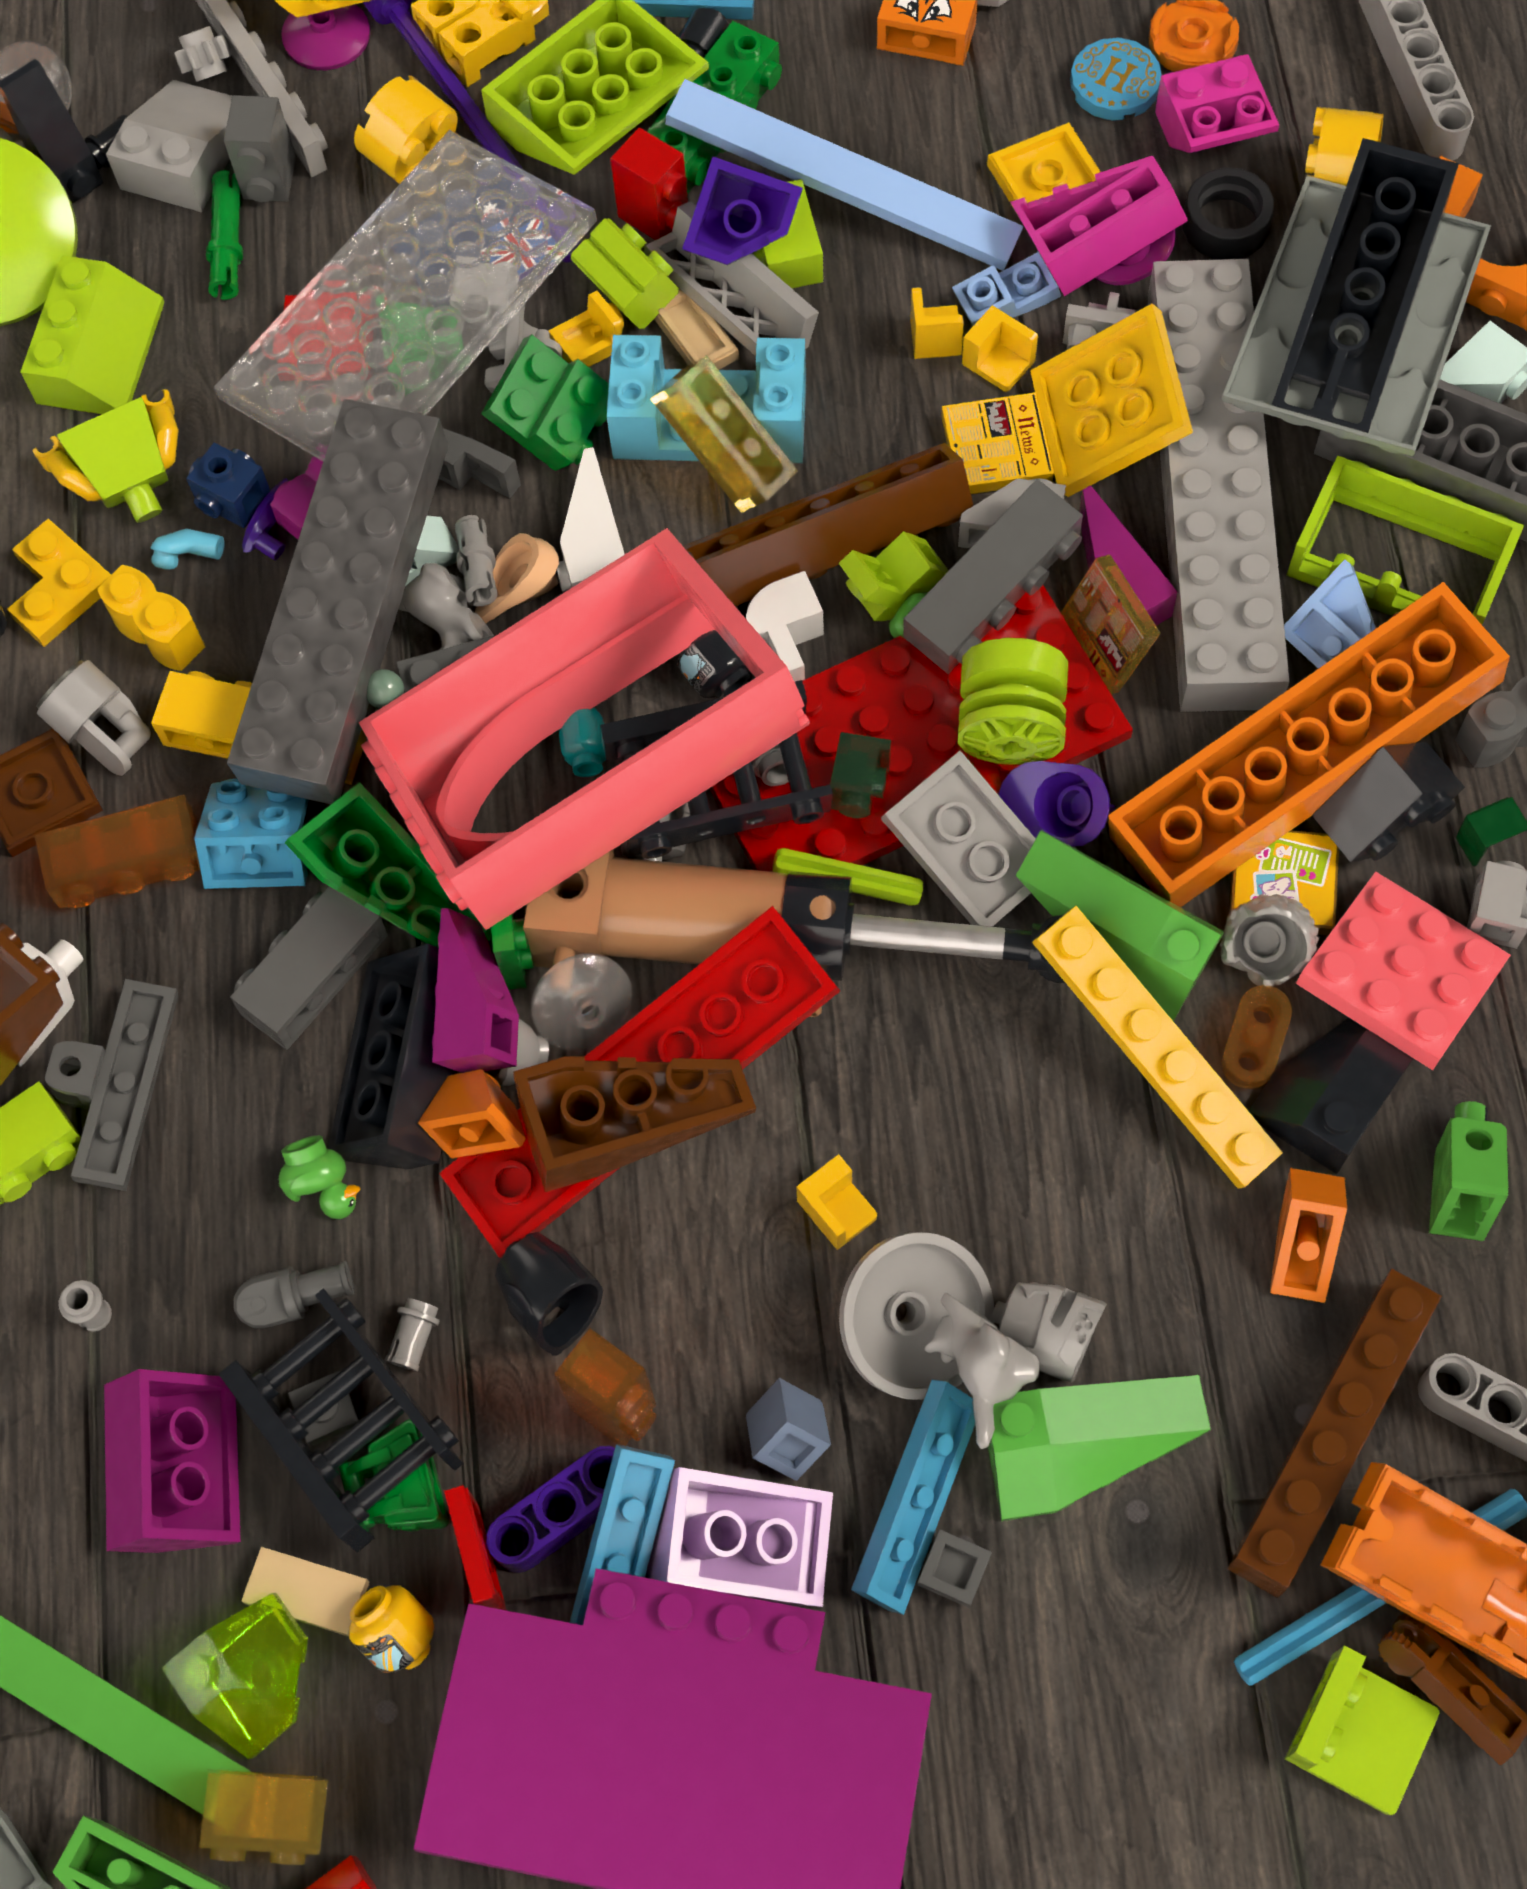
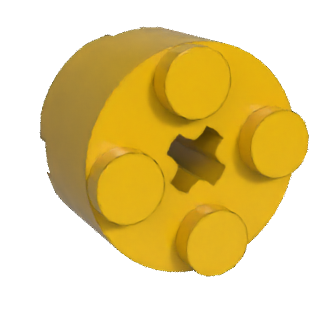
M408 75V81H405L401 76L396 77L386 83L373 96L364 110L370 115L365 129L359 124L357 125L354 143L359 152L396 182L406 185L410 190H416L426 181L429 174L428 168L439 158L443 161L448 160L457 150L460 140L454 135L457 127L456 111L416 78Z
M1317 107L1313 136H1320V138H1314L1313 144H1309L1305 173H1312L1314 175L1308 176L1347 186L1362 139L1366 138L1381 143L1384 115L1367 111Z

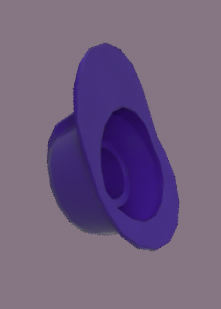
M1046 761L1026 762L1009 773L1002 782L999 792L1000 798L1035 839L1039 832L1043 830L1071 847L1084 846L1097 838L1108 821V815L1116 810V806L1110 803V796L1103 780L1092 769L1081 765Z

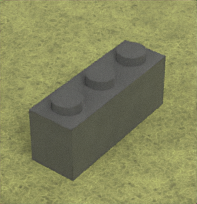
M330 886L324 893L319 892L315 894L306 904L303 916L290 930L281 932L272 942L269 954L255 969L247 970L237 981L234 993L230 998L241 1016L284 1049L288 1050L388 937L381 917Z

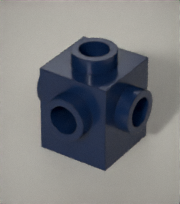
M215 442L204 456L198 457L193 462L189 475L186 478L195 498L194 504L198 509L209 517L216 519L221 516L242 528L246 527L257 507L270 491L262 467L257 465L248 454L236 448L230 451Z

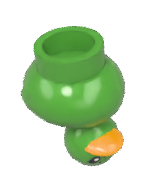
M316 1135L297 1140L281 1150L285 1164L279 1173V1185L289 1199L298 1202L301 1196L322 1191L319 1203L321 1210L326 1216L332 1219H343L352 1213L356 1206V1194L360 1191V1187L358 1185L342 1183L346 1173L345 1160L336 1151L326 1148L322 1136Z

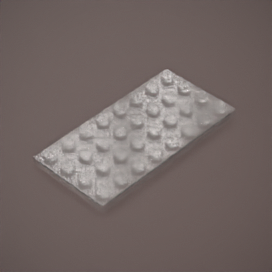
M449 130L213 387L218 399L323 462L344 398L427 415L597 222L595 209Z

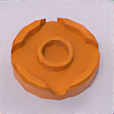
M1176 0L1175 3H1171L1166 6V2L1157 9L1151 20L1149 47L1158 62L1170 71L1177 72L1233 57L1237 50L1239 24L1236 18L1233 20L1232 16L1228 14L1229 8L1218 0Z

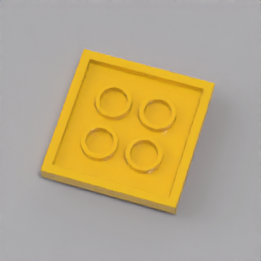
M1152 303L1030 370L1056 483L1066 485L1065 496L1067 497L1193 433L1162 311Z

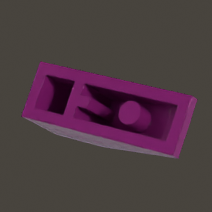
M1090 485L1082 490L1079 512L1083 515L1081 531L1089 576L1092 580V592L1095 589L1093 598L1096 616L1101 626L1105 627L1108 633L1112 632L1107 623L1120 641L1126 645L1136 639L1137 636H1141L1172 617L1178 592ZM1099 599H1101V601H1102V603L1104 604V606L1106 607L1108 613L1105 611V609H1104V607L1102 606V604L1100 603Z

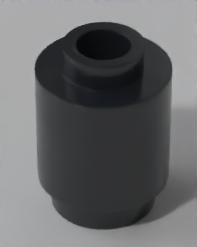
M697 8L690 15L678 38L704 58L729 24L721 12L712 8Z

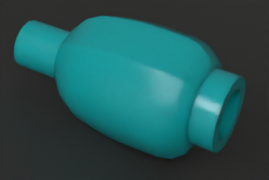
M596 708L577 710L568 718L563 727L559 729L560 746L564 760L572 766L573 773L579 777L598 775L603 770L602 763L606 760L600 725L605 724Z

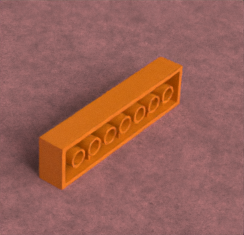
M1442 582L1109 814L1107 817L1109 837L1154 893L1182 907L1311 817L1383 746L1418 742L1501 684L1505 678L1510 656L1450 588Z

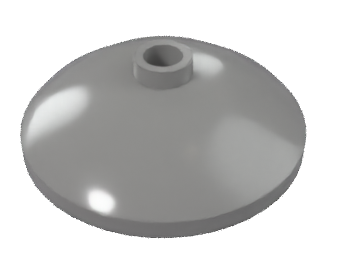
M926 1232L898 1234L883 1240L871 1248L859 1260L848 1277L839 1309L842 1343L856 1371L878 1390L903 1399L923 1400L931 1380L946 1381L955 1387L963 1383L959 1375L956 1359L945 1363L941 1360V1352L928 1353L925 1351V1346L934 1339V1333L942 1317L950 1315L941 1303L945 1293L950 1294L970 1309L976 1310L991 1321L994 1301L989 1281L978 1261L957 1242L938 1234ZM901 1303H904L907 1309L906 1316L903 1320L898 1321L896 1310Z

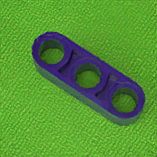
M599 1446L589 1451L500 1515L490 1525L486 1535V1545L492 1557L504 1570L512 1573H523L532 1569L596 1522L604 1489L593 1484V1476L599 1467L612 1463L615 1448ZM559 1497L573 1499L576 1502V1509L568 1520L556 1523L547 1518L549 1505ZM514 1530L527 1532L529 1543L522 1554L512 1557L502 1554L501 1543L508 1533Z

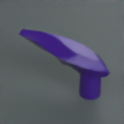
M287 478L282 479L274 486L257 507L243 537V552H251L257 549L274 561L282 555L285 544L269 535L268 532L276 523L270 504L274 499L277 489L284 482L288 481Z

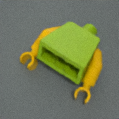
M163 389L164 398L158 402L148 401L147 395L144 394L135 400L57 434L58 438L51 436L50 439L54 444L53 448L46 453H40L35 447L32 450L33 454L47 472H51L62 486L85 500H101L107 508L126 501L137 523L147 521L162 512V508L152 489L168 481L166 470L174 464L176 458L178 427L174 418L175 410L170 393L167 389Z

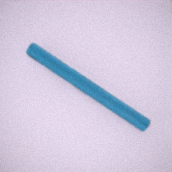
M1509 1489L1472 1513L1504 1531L1527 1517V1503L1516 1489ZM1353 1585L1236 1657L1234 1660L1235 1667L1241 1678L1248 1685H1254L1386 1604V1602Z

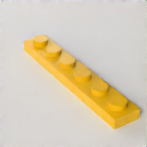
M1077 906L1071 908L1032 941L1034 946L1237 1188L1246 1187L1283 1153Z

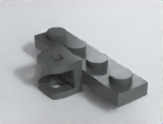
M125 979L106 1050H104L103 1046L77 1041H63L54 1045L45 1074L47 1085L52 1089L51 1092L54 1098L60 1103L89 1110L71 1173L74 1182L127 1191L179 997L176 988Z

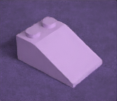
M681 1467L673 1468L645 1578L781 1604L822 1607L833 1492Z

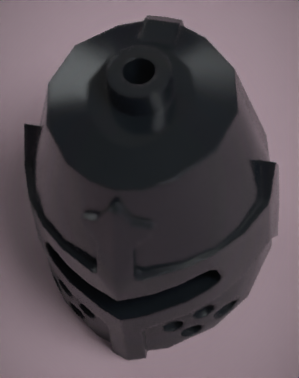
M539 1232L527 1234L525 1238L510 1244L505 1251V1255L497 1265L495 1277L507 1302L509 1313L543 1350L551 1353L552 1356L561 1354L563 1350L567 1349L584 1333L601 1305L603 1288L598 1280L573 1253ZM556 1307L564 1310V1313L555 1321L543 1327L545 1317Z

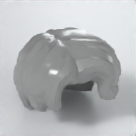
M1260 894L1257 898L1240 904L1236 909H1232L1229 912L1223 930L1225 933L1220 942L1221 960L1227 966L1246 971L1249 980L1260 988L1272 989L1273 986L1288 981L1304 970L1317 950L1316 944L1319 940L1317 937L1319 928L1314 926L1315 921L1310 916L1309 910L1298 901L1279 894L1272 896Z

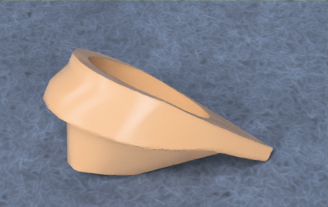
M519 533L512 537L498 553L495 568L493 569L497 598L489 605L477 606L475 613L485 623H488L506 610L533 600L558 585L556 570L559 565V556L555 548L545 540L525 533Z

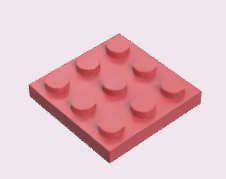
M1375 871L1301 972L1296 984L1426 1067L1434 1070L1511 954Z

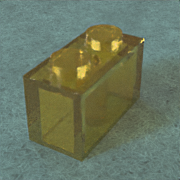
M208 1769L199 1848H211L210 1859L245 1861L246 1851L270 1852L269 1862L305 1864L306 1854L320 1855L328 1780L323 1776Z

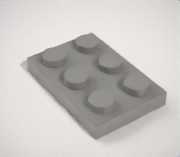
M961 751L956 753L881 817V820L971 925L993 927L1031 894L1016 877V874L1036 839Z

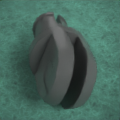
M343 1261L337 1265L300 1274L298 1270L288 1266L254 1276L242 1283L236 1291L234 1311L242 1323L255 1329L269 1328L303 1319L310 1305L320 1303L315 1295L323 1288L333 1298L354 1295V1283L347 1262Z

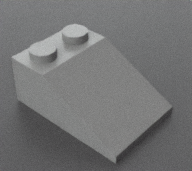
M172 80L125 118L106 153L119 188L203 212L212 194V176L218 171H224L230 160L224 143V136L232 96Z

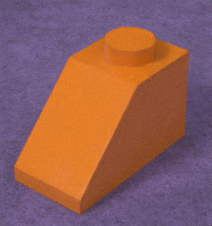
M483 1069L449 1075L418 1121V1124L450 1158L521 1147L526 1139L515 1104L501 1090L498 1081L485 1073Z
M1290 1168L1279 1216L1270 1293L1325 1303L1347 1212L1344 1177Z

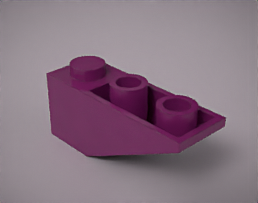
M449 908L441 909L440 932L438 935L439 953L437 983L435 986L436 1006L434 1034L432 1037V1062L461 1073L479 1069L491 1071L517 1067L519 1014L480 922Z

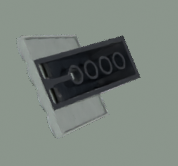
M1363 138L1347 186L1307 175L1223 392V402L1233 404L1245 411L1261 412L1278 417L1293 425L1313 427L1342 439H1354L1378 446L1387 452L1414 457L1491 227L1488 224L1445 213L1459 163Z

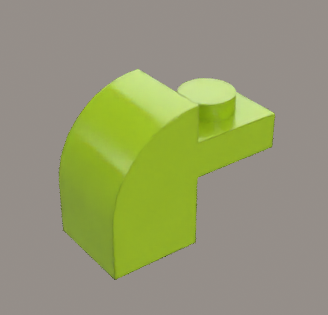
M905 531L876 558L852 550L839 562V565L849 577L846 581L847 587L860 600L874 621L891 620L908 596L918 592H929L949 571L926 539Z

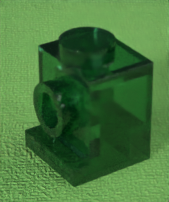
M844 732L840 733L830 782L833 793L831 809L838 810L841 814L852 818H864L870 815L873 798H883L887 771L889 772L891 764V740Z

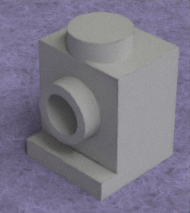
M1487 861L1476 880L1467 924L1468 929L1489 942L1517 949L1527 933V870L1522 865L1511 861H1499L1496 863Z

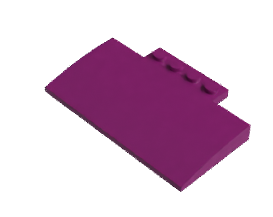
M598 1568L595 1570L583 1625L469 1603L441 1718L414 1850L415 1852L597 1889H900L932 1693L815 1671L825 1612Z

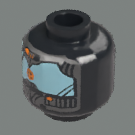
M716 630L702 634L694 640L687 649L680 653L677 660L680 672L703 698L726 697L742 687L750 677L747 671L748 668Z

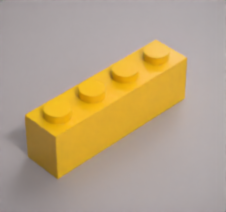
M170 671L151 724L164 746L228 759L252 683L237 681L235 684L217 681L210 675L198 671H190L188 674ZM362 729L345 784L352 785L363 751L361 744L366 742V735Z

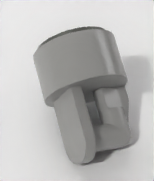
M79 660L71 666L47 690L36 705L38 708L36 714L68 743L76 740L103 766L119 776H123L132 767L130 758L149 740L151 735L149 727L141 720L131 700L90 660L85 662ZM101 714L123 733L115 741L94 724Z

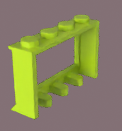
M1337 455L1296 544L1286 576L1319 587L1344 559L1354 566L1355 561L1348 554H1337L1334 562L1310 554L1333 501H1337L1495 561L1473 612L1474 617L1483 625L1524 525L1512 521L1502 514L1491 513L1464 503L1454 496L1437 493L1416 485L1411 480L1394 477L1370 468L1363 462L1352 461ZM1355 571L1367 605L1372 609L1393 616L1396 612L1402 611L1422 597L1399 588L1402 578L1395 572L1386 571L1381 579L1378 580Z

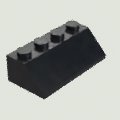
M425 944L375 959L367 964L328 1149L339 1153L347 1162L413 1169L438 1164L443 1149L418 1124V1121L449 1075L457 1074V1071L432 1062V1037L434 1034L436 1006L435 986L437 983L439 948L431 944Z

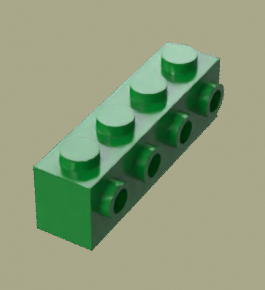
M732 21L704 57L709 63V69L696 78L693 83L756 110L758 101L767 89L772 90L780 79L782 65L779 64V42ZM675 95L647 132L684 154L688 195L695 185L698 186L705 180L712 157H716L719 153L726 152V150L665 124L666 114L676 97Z

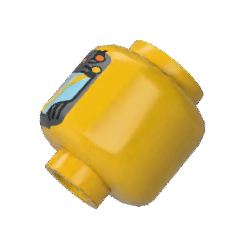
M400 1585L376 1586L364 1593L352 1607L350 1612L351 1623L349 1626L350 1640L381 1672H397L404 1668L407 1670L413 1669L428 1656L431 1649L430 1641L435 1629L434 1619L404 1587Z

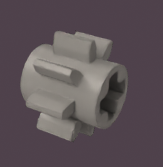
M207 26L178 37L183 49L174 52L182 74L192 70L197 82L227 71L223 59L231 56L232 53L224 34L214 37L211 27Z

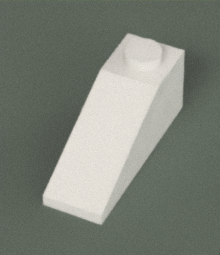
M593 447L583 451L560 540L563 561L559 562L556 571L562 592L571 589L625 555Z

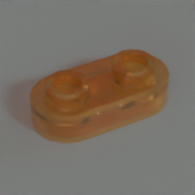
M1256 986L1249 989L1242 996L1221 1059L1223 1073L1231 1083L1241 1088H1258L1268 1082L1279 1059L1292 1017V1006L1288 997L1281 990L1273 986ZM1264 1011L1271 1017V1022L1260 1023L1255 1019L1253 1013ZM1244 1057L1251 1058L1256 1063L1257 1068L1246 1070L1240 1066L1239 1059Z

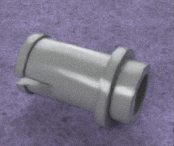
M85 1280L75 1281L67 1285L61 1292L58 1300L59 1310L62 1316L69 1322L79 1324L82 1328L86 1327L90 1332L99 1331L110 1322L112 1316L111 1307L107 1301L103 1300L100 1289L92 1282Z
M407 1298L405 1307H398L397 1313L401 1315L388 1355L385 1356L384 1361L418 1372L419 1363L432 1326H438L440 1322L439 1319L435 1318L438 1308L419 1300Z

